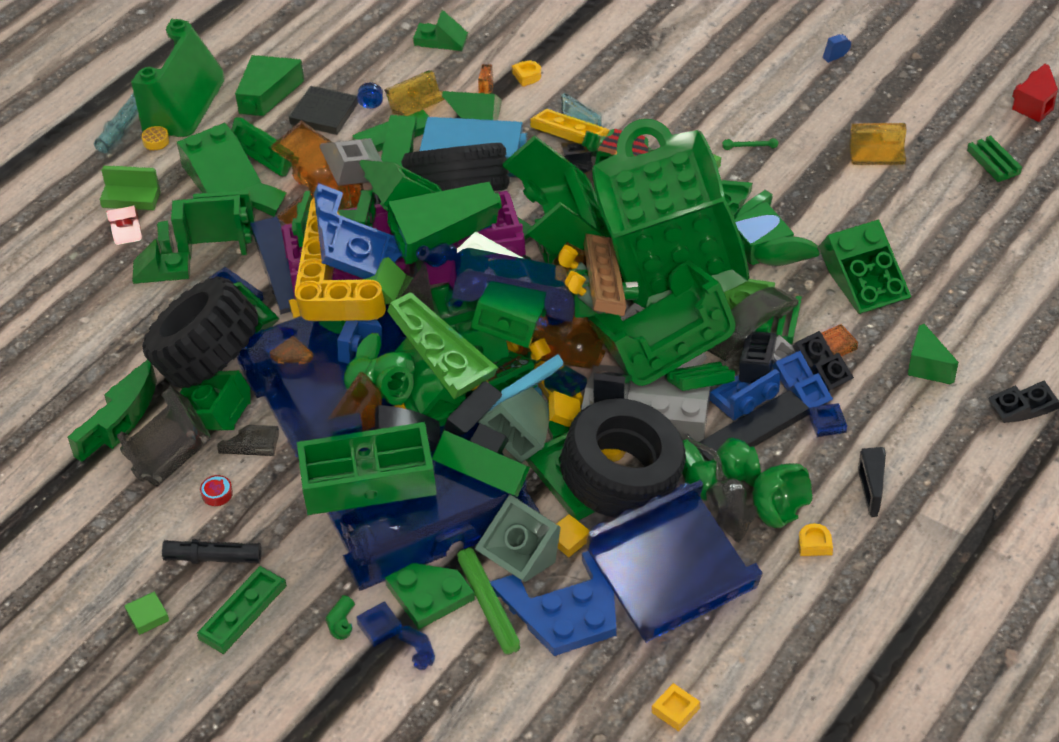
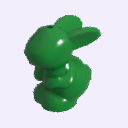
M371 333L361 341L357 348L356 357L347 364L344 372L345 388L353 396H365L375 390L378 398H385L386 402L391 405H402L408 399L413 389L415 374L414 357L411 353L405 351L389 352L378 357L381 348V337L378 333Z
M728 438L718 448L714 458L711 461L704 460L700 450L691 440H683L686 450V462L682 474L685 479V486L690 494L703 501L713 502L720 496L724 485L729 490H738L741 482H746L749 486L754 487L756 478L761 474L760 463L754 446L750 447L743 440Z

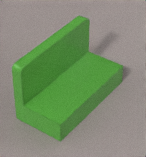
M106 165L102 167L101 171L105 183L100 197L102 208L118 209L135 206L137 210H155L161 191L154 168Z

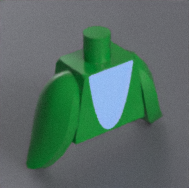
M766 189L746 202L735 213L734 220L749 264L762 263L769 266H784L820 255L818 246L813 241L794 236L792 230L771 207L773 194Z

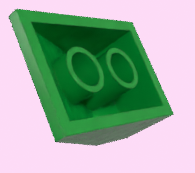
M225 122L177 141L181 165L202 193L239 191L261 183L239 140Z

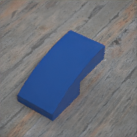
M801 351L782 358L772 365L773 369L780 372V381L786 390L793 392L809 407V411L833 400L820 374L813 375Z

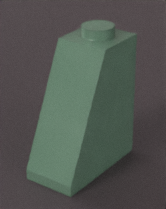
M530 387L498 404L478 422L507 436L509 441L505 448L522 463L544 447L550 421L549 403L533 387Z

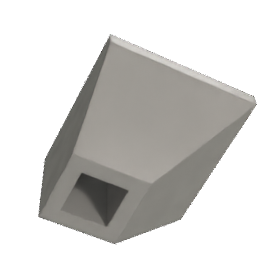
M371 138L320 144V149L338 186L369 182L364 177L365 173L359 164L361 160L383 162Z

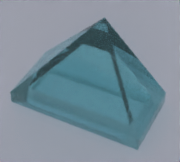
M566 93L561 95L562 114L602 127L601 112Z

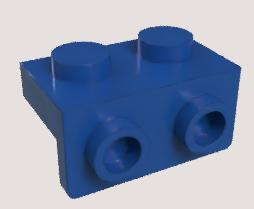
M774 369L753 383L741 382L738 374L735 376V381L722 384L710 392V401L734 421L744 414H749L755 407L766 400H771L779 393L780 372Z

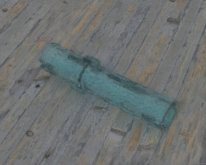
M134 93L131 94V97L115 117L107 121L103 126V132L94 142V146L98 151L102 153L108 152L113 143L122 138L124 129L138 113Z

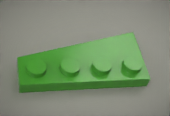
M410 292L390 302L387 312L454 399L495 376L498 367L414 294Z

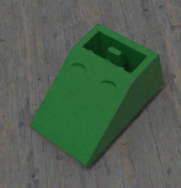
M361 160L359 162L365 173L364 177L371 183L372 191L381 200L380 205L387 211L390 201L442 191L439 185L396 163Z
M879 219L829 234L818 246L829 274L858 314L912 297Z

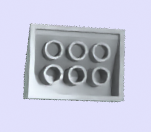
M594 364L585 388L581 410L594 403V373L608 371L625 374L620 366ZM667 374L645 386H638L631 381L628 399L647 404L660 411L678 430L682 441L689 439L696 444L705 438L712 386L682 391L667 381Z

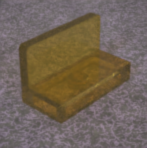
M431 70L384 89L392 114L409 116L445 100L442 97V91L438 88L434 72Z
M851 123L849 148L852 165H905L906 123Z

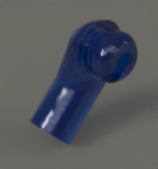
M440 243L433 248L423 245L417 249L416 256L419 260L432 267H439L446 263L447 260L453 261L457 256V249L454 245H448L447 243Z

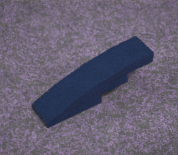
M278 217L250 223L251 230L280 315L291 312L288 301L295 298L288 258H286Z

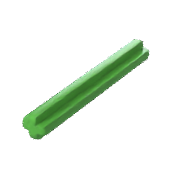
M472 548L460 550L458 552V561L503 652L510 655L513 652L519 651L520 641L475 551Z

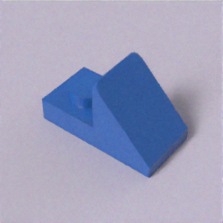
M377 319L345 322L337 340L338 362L350 363L361 341L371 333L379 334L382 347V327Z

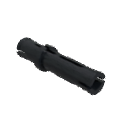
M193 538L192 541L164 540L162 545L163 561H191V564L207 561L260 564L262 556L261 543L204 542L201 539Z

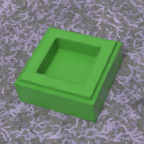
M155 592L124 605L126 613L139 635L169 621L168 614Z

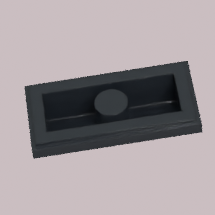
M487 381L482 382L447 418L442 433L444 430L457 436L467 433L502 397V393Z

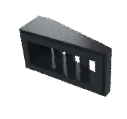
M747 331L739 362V380L741 382L753 383L772 371L777 341L776 333Z
M884 447L862 448V451H860L858 473L871 517H878L881 506L886 459Z

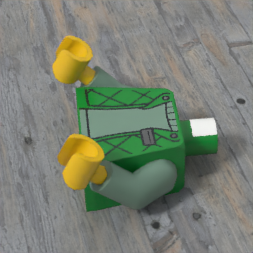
M564 245L559 253L558 261L561 266L571 268L565 280V285L569 288V298L575 318L609 315L610 313L593 310L587 267L581 261L578 263L574 261L578 252L573 247ZM622 282L625 300H638V282Z

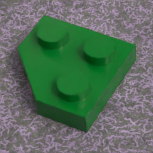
M412 563L385 577L386 586L418 630L475 600V592L459 571L455 569Z

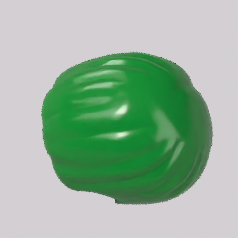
M798 463L770 467L763 471L754 482L752 500L755 511L760 520L771 528H782L786 524L798 519L799 515H796L797 510L802 506L809 505L813 499L809 472Z

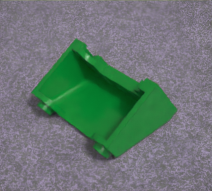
M171 19L166 27V34L170 39H173L175 46L161 69L145 67L135 75L131 84L142 131L149 127L161 126L167 130L168 136L187 137L196 131L223 85L225 78L222 67L192 25L182 19Z
M691 260L677 266L670 273L668 283L672 294L628 319L622 321L620 315L615 314L587 317L599 339L625 374L632 375V382L638 386H645L727 340L735 331V319L720 282Z

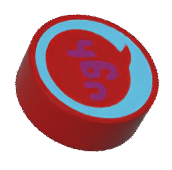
M221 475L208 477L200 486L202 500L210 506L224 505L233 495L230 480Z

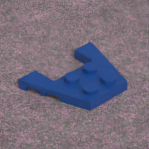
M318 183L314 192L323 264L365 279L376 274L383 258L389 257L395 264L401 259L402 254L393 235L338 215L337 211L343 192Z
M609 545L582 553V562L591 580L529 598L521 579L515 575L503 577L490 583L497 597H500L509 606V611L513 615L517 614L527 624V629L553 656L616 636L611 548Z

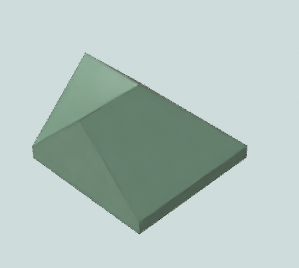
M509 495L475 549L522 581L527 582L556 562L561 527L512 495Z

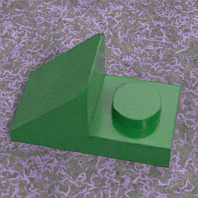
M442 10L436 25L432 23L418 24L413 37L414 46L463 51L468 38V32Z
M157 239L153 240L133 261V284L190 279L189 252L160 254Z

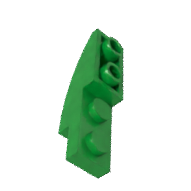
M148 359L133 369L119 383L112 386L104 394L107 405L99 409L90 419L80 427H77L67 437L73 457L83 462L103 444L113 449L136 426L151 402L157 383L153 365Z

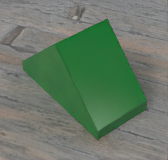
M925 324L919 325L910 357L908 375L945 384L955 383L959 362Z

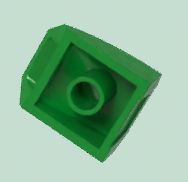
M239 370L218 371L209 380L205 379L197 386L191 385L190 388H182L164 417L174 422L200 429L235 430L234 426L247 405L251 404L250 386Z

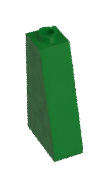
M484 182L390 201L388 203L387 223L405 264H411L472 235L474 232L497 223L498 210L502 207L501 198L498 192H494L490 182Z

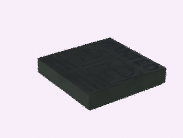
M310 86L289 116V122L292 125L337 135L357 106L358 96Z

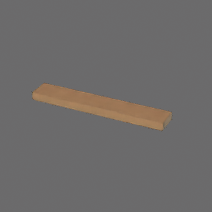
M587 233L585 234L583 244L593 310L624 316L627 305L612 238Z

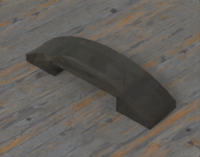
M776 287L764 288L751 294L731 310L736 323L732 336L708 351L726 362L743 348L747 336L774 315L782 318L798 305L799 300Z

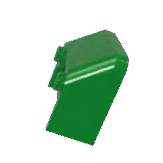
M534 135L503 162V167L522 181L525 188L523 190L525 196L534 203L536 201L542 205L545 215L526 232L527 235L543 245L544 249L551 256H559L564 245L573 247L578 254L585 253L583 243L587 233L612 238L602 216L596 193L588 177Z

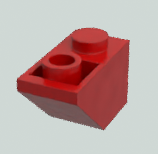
M1044 63L1037 71H1032L1026 81L1016 86L1012 95L1014 98L1012 110L1039 123L1054 110L1058 87L1048 64Z

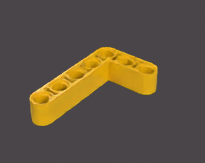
M313 198L310 203L295 285V297L301 317L308 321L376 320L385 314L386 305L379 282L375 280H332L334 267L322 263L315 198Z

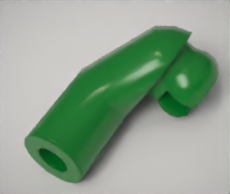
M346 595L341 596L326 616V623L331 636L339 640L347 639L352 631V624H349L346 617L354 608L355 602Z

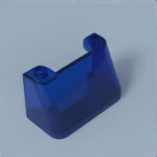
M465 248L460 250L453 260L445 305L461 307L463 301L473 302L478 300L484 293L486 283L494 281L546 292L544 308L547 316V325L563 327L573 320L575 299L574 293L565 285L569 272L564 267L474 248Z

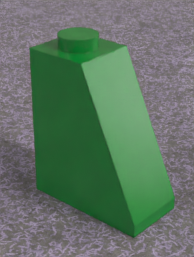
M251 55L235 93L238 113L256 116L266 115L303 83L304 75L301 59Z

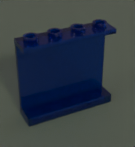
M701 480L692 484L684 483L678 486L673 493L664 497L656 496L649 500L645 506L637 510L633 508L628 509L620 514L618 519L609 523H598L588 534L587 550L645 643L756 589L763 575L757 563L746 567L700 498L704 486Z

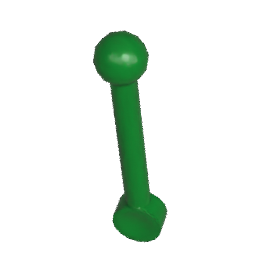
M771 138L769 141L733 142L730 139H726L722 142V147L725 150H731L733 147L769 146L774 149L778 147L779 142L776 138Z

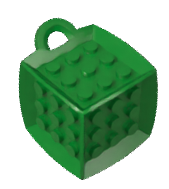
M639 119L627 125L618 138L617 154L594 165L592 173L597 201L612 237L624 282H638L639 296L638 300H633V302L643 308H647L651 302L656 303L672 294L668 283L669 275L674 268L688 260H691L720 282L724 292L748 281L750 276L742 239L725 199L714 155L703 133L695 130L672 135L664 124L653 119ZM648 134L658 140L660 148L641 155H633L632 145L637 137Z

